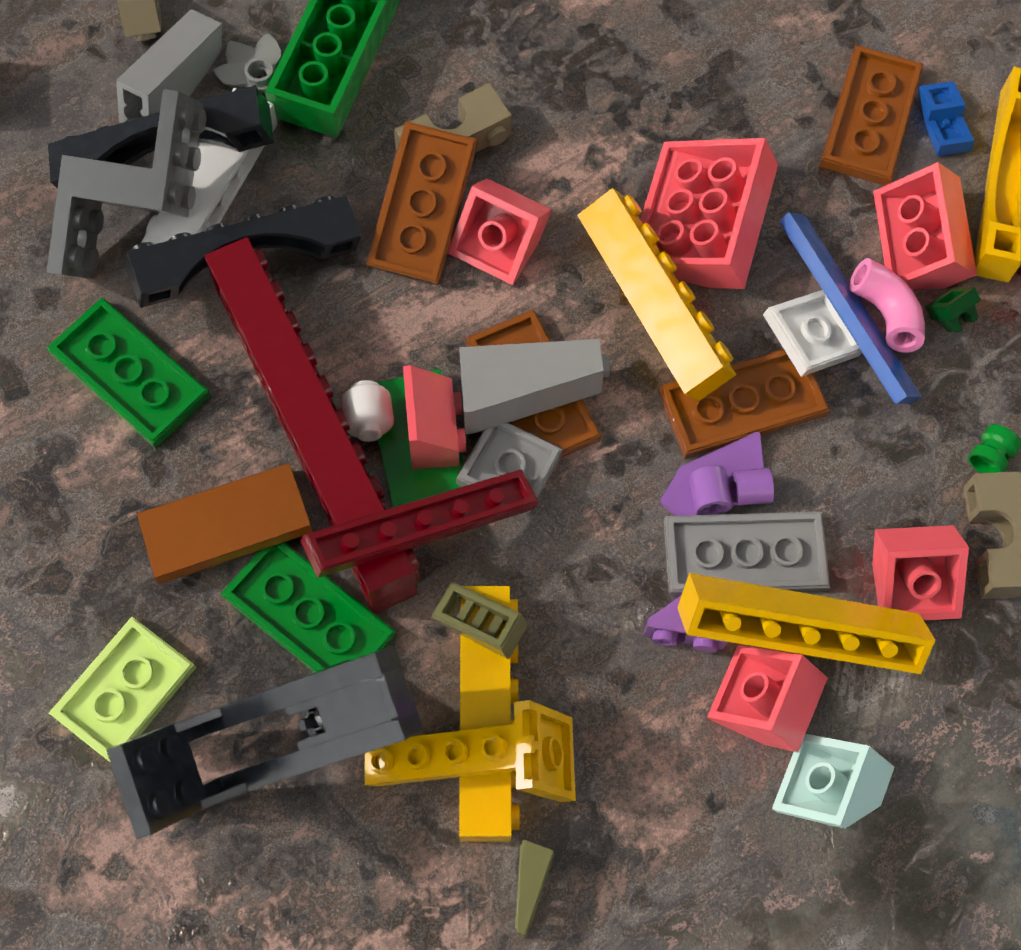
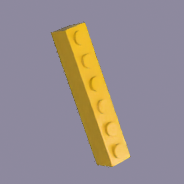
M612 188L577 216L682 391L687 396L700 401L736 376V373L729 364L734 359L727 347L721 341L716 343L710 332L714 330V326L703 311L697 312L692 302L696 298L689 286L684 281L679 283L673 273L677 270V267L671 257L665 251L662 253L659 251L655 244L659 241V238L653 228L647 222L643 224L638 217V214L642 211L637 202L630 194L624 197Z
M689 573L677 607L687 635L915 674L922 673L936 641L920 613Z
M463 586L518 612V599H510V586ZM461 598V608L463 607L466 601L463 598ZM475 606L466 622L467 625H471L480 609L479 607ZM490 614L481 630L482 632L486 633L495 617L494 615ZM507 622L504 624V626H503L501 632L499 633L497 639L499 638L500 634L502 633V631H503L504 627L506 626ZM460 634V731L514 724V720H511V704L519 702L518 679H510V663H518V645L511 657L507 659ZM516 771L460 777V842L511 841V830H519L520 828L519 804H511V787H516Z

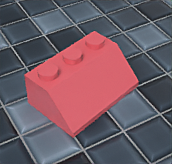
M937 162L873 191L885 267L899 275L912 290L944 289L977 276L961 179L958 175Z

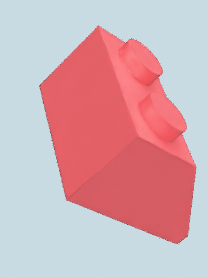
M486 178L471 187L448 254L513 285L537 247L552 209Z
M412 365L403 366L412 470L459 466V452H466L465 429L457 428L456 416L463 415L461 392H453V383L450 377Z
M954 525L875 529L872 566L878 606L920 613L923 620L962 618L969 546Z
M738 645L707 718L763 745L799 752L828 677L801 654Z

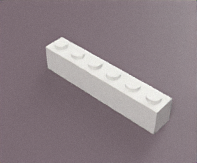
M267 101L270 105L272 129L274 131L278 124L274 104ZM199 143L201 163L199 169L194 171L193 179L196 199L193 208L189 209L188 217L162 213L154 215L147 225L146 235L141 243L152 242L157 244L165 242L172 236L183 232H188L191 235L206 231L207 228L214 224L220 223L264 146L237 152L221 145Z

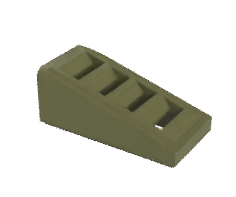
M452 581L431 616L435 621L507 659L513 654L528 625L522 614ZM460 598H463L466 601L455 619L451 617V614ZM475 606L479 607L480 609L471 625H467L466 622ZM490 614H492L495 617L486 633H484L481 630L487 622ZM507 622V624H506V626L504 627L502 633L500 634L499 638L497 639V637H498L499 633L501 632V630H502L504 624Z
M522 840V845L520 846L515 920L516 936L523 939L528 936L555 855L553 853L554 850L526 840Z

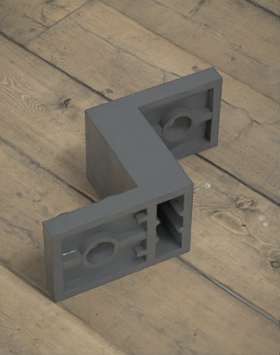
M163 89L152 169L62 155L47 273L92 279L93 271L96 270L99 262V253L96 249L97 238L104 225V215L101 211L102 204L188 217L189 209L193 208L196 199L193 179L194 171L199 169L201 163V151L198 148L200 133L204 131L206 126V111L203 109L204 103L179 91Z

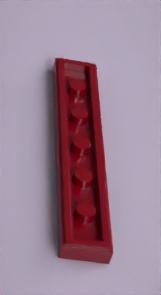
M522 469L304 534L301 543L317 578L534 510L539 501Z

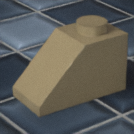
M117 0L125 37L134 35L135 41L156 38L155 32H161L163 26L159 0Z

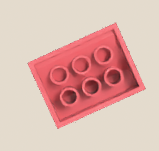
M765 138L664 142L640 220L643 224L647 222L653 228L659 238V241L655 243L661 253L665 251L675 263L677 270L673 273L677 280L706 288L745 289L779 165Z

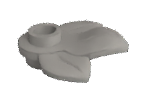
M270 34L264 35L257 42L255 48L229 40L226 48L227 64L214 69V72L218 79L227 86L250 87L256 85L259 91L264 93L276 71V66L281 60V49L277 41Z

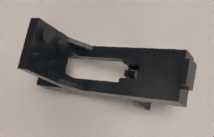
M393 645L353 660L343 661L297 680L131 738L130 741L106 749L137 840L150 836L203 809L247 791L404 741L423 731L424 728L397 651ZM281 709H285L286 714L289 716L301 712L303 719L298 720L301 731L307 730L309 737L298 742V751L202 782L189 742Z

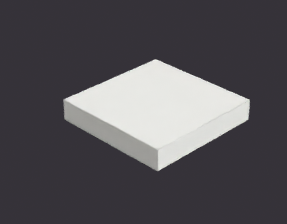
M823 290L769 307L763 314L801 377L856 358L862 354V351Z

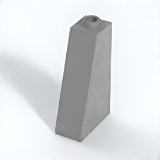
M191 9L116 80L119 123L130 121L135 117H144L160 112L163 89L179 91L190 97L222 52V23Z
M586 339L459 347L465 434L477 433L602 393L603 377H609L610 366L608 354H601L600 340Z

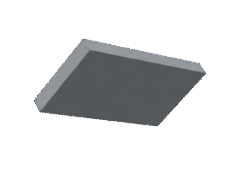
M822 512L665 516L663 520L669 596L682 595L689 573L796 592H824L830 589Z

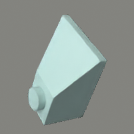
M805 734L799 752H793L772 809L777 813L846 829L881 806L895 767L870 746Z

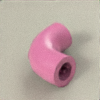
M870 258L861 261L850 279V291L868 300L881 311L886 322V343L888 347L905 353L918 350L924 344L925 321L923 309L914 291L899 275Z

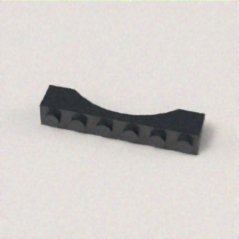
M256 85L241 87L233 92L215 97H205L200 100V102L204 103L203 109L206 111V126L204 131L200 133L199 143L221 145L237 152L274 143L270 105ZM160 112L144 117H135L130 121L112 126H103L95 131L77 136H67L63 140L49 143L50 182L58 189L62 155L130 165L148 153L155 151Z
M347 195L338 198L324 196L317 199L313 204L303 207L289 205L280 209L275 214L267 216L253 214L243 219L240 223L232 225L218 223L210 226L206 231L191 235L188 232H183L172 236L165 242L157 244L143 242L135 245L130 251H126L125 268L139 307L143 308L178 298L187 284L203 269L208 267L204 255L248 237L253 249H287L302 252L321 260L356 251L362 234Z

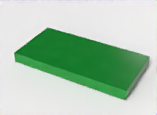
M103 297L46 347L50 355L155 449L211 396L205 386Z
M441 369L431 370V372L442 375ZM404 376L377 382L389 391L392 399L394 424L387 433L378 439V444L393 508L460 488L461 486L456 484V478L464 466L461 452H459V466L412 470Z
M285 542L259 550L220 593L222 598L314 673L343 661L353 660L387 648L397 636V632L328 576L317 578L311 563Z

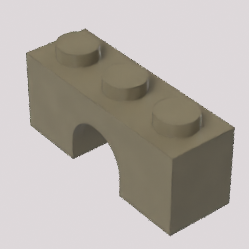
M490 83L458 98V119L462 124L457 128L450 130L438 128L432 123L427 114L410 121L477 139L476 152L490 145H499L511 135V114ZM404 124L394 129L396 150L399 146Z
M1021 472L975 473L963 487L969 524H989L999 531L1003 539V548L987 549L975 560L981 599L1021 597Z

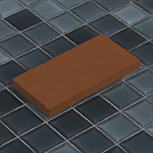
M855 45L819 167L884 186L890 184L924 64Z
M405 121L366 265L368 267L439 285L477 149V139Z
M534 309L466 337L467 347L551 342ZM582 399L508 422L563 449L560 458L601 441V434Z
M784 349L732 364L731 367L736 376L700 401L684 394L677 381L661 385L658 388V394L684 459L725 447L755 432H759L762 436L824 417L830 411L814 373L801 377Z
M289 463L137 513L153 575L158 585L313 532Z

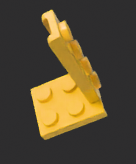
M530 700L514 702V724L413 736L404 741L365 753V785L385 786L516 771V790L557 802L576 801L572 717Z

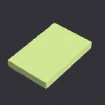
M131 617L49 714L110 762L106 749L141 735L193 673L196 666L143 624Z

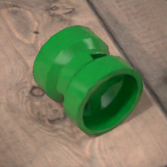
M997 424L989 425L981 436V445H976L970 452L968 462L979 473L1006 472L1009 467L1008 459L1014 458L1021 449V439L1004 426Z

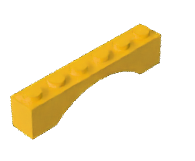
M1015 66L1000 91L974 256L977 276L1007 283L1021 265V68Z

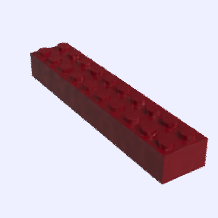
M248 237L204 255L216 292L330 525L334 526L387 510L382 499L384 498L382 488L375 475L370 477L365 465L367 460L358 442L353 443L350 434L347 432L350 430L349 423L342 409H336L332 400L334 395L326 377L319 375L315 366L317 361L308 342L303 343L299 334L301 329L292 310L287 311L283 302L285 301L283 292L277 280L271 279L268 272L269 265L261 248L254 250ZM412 548L351 567L375 615L418 595L416 581L421 579L417 569L420 566Z

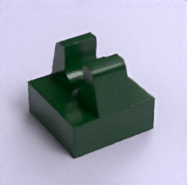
M975 287L952 288L925 306L931 320H938L948 332L959 333L962 331V327L959 324V316L962 315L964 322L977 321L978 314L975 304L980 302L981 299Z

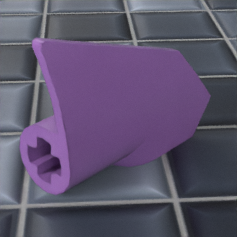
M755 432L680 466L659 503L674 516L720 515L728 512L734 506L772 503L774 499V483L770 469L764 468L761 434Z

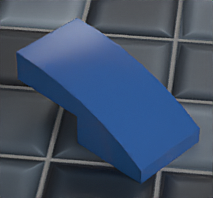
M954 81L920 86L918 93L921 109L936 155L943 156L972 151L975 140L963 118L966 105Z

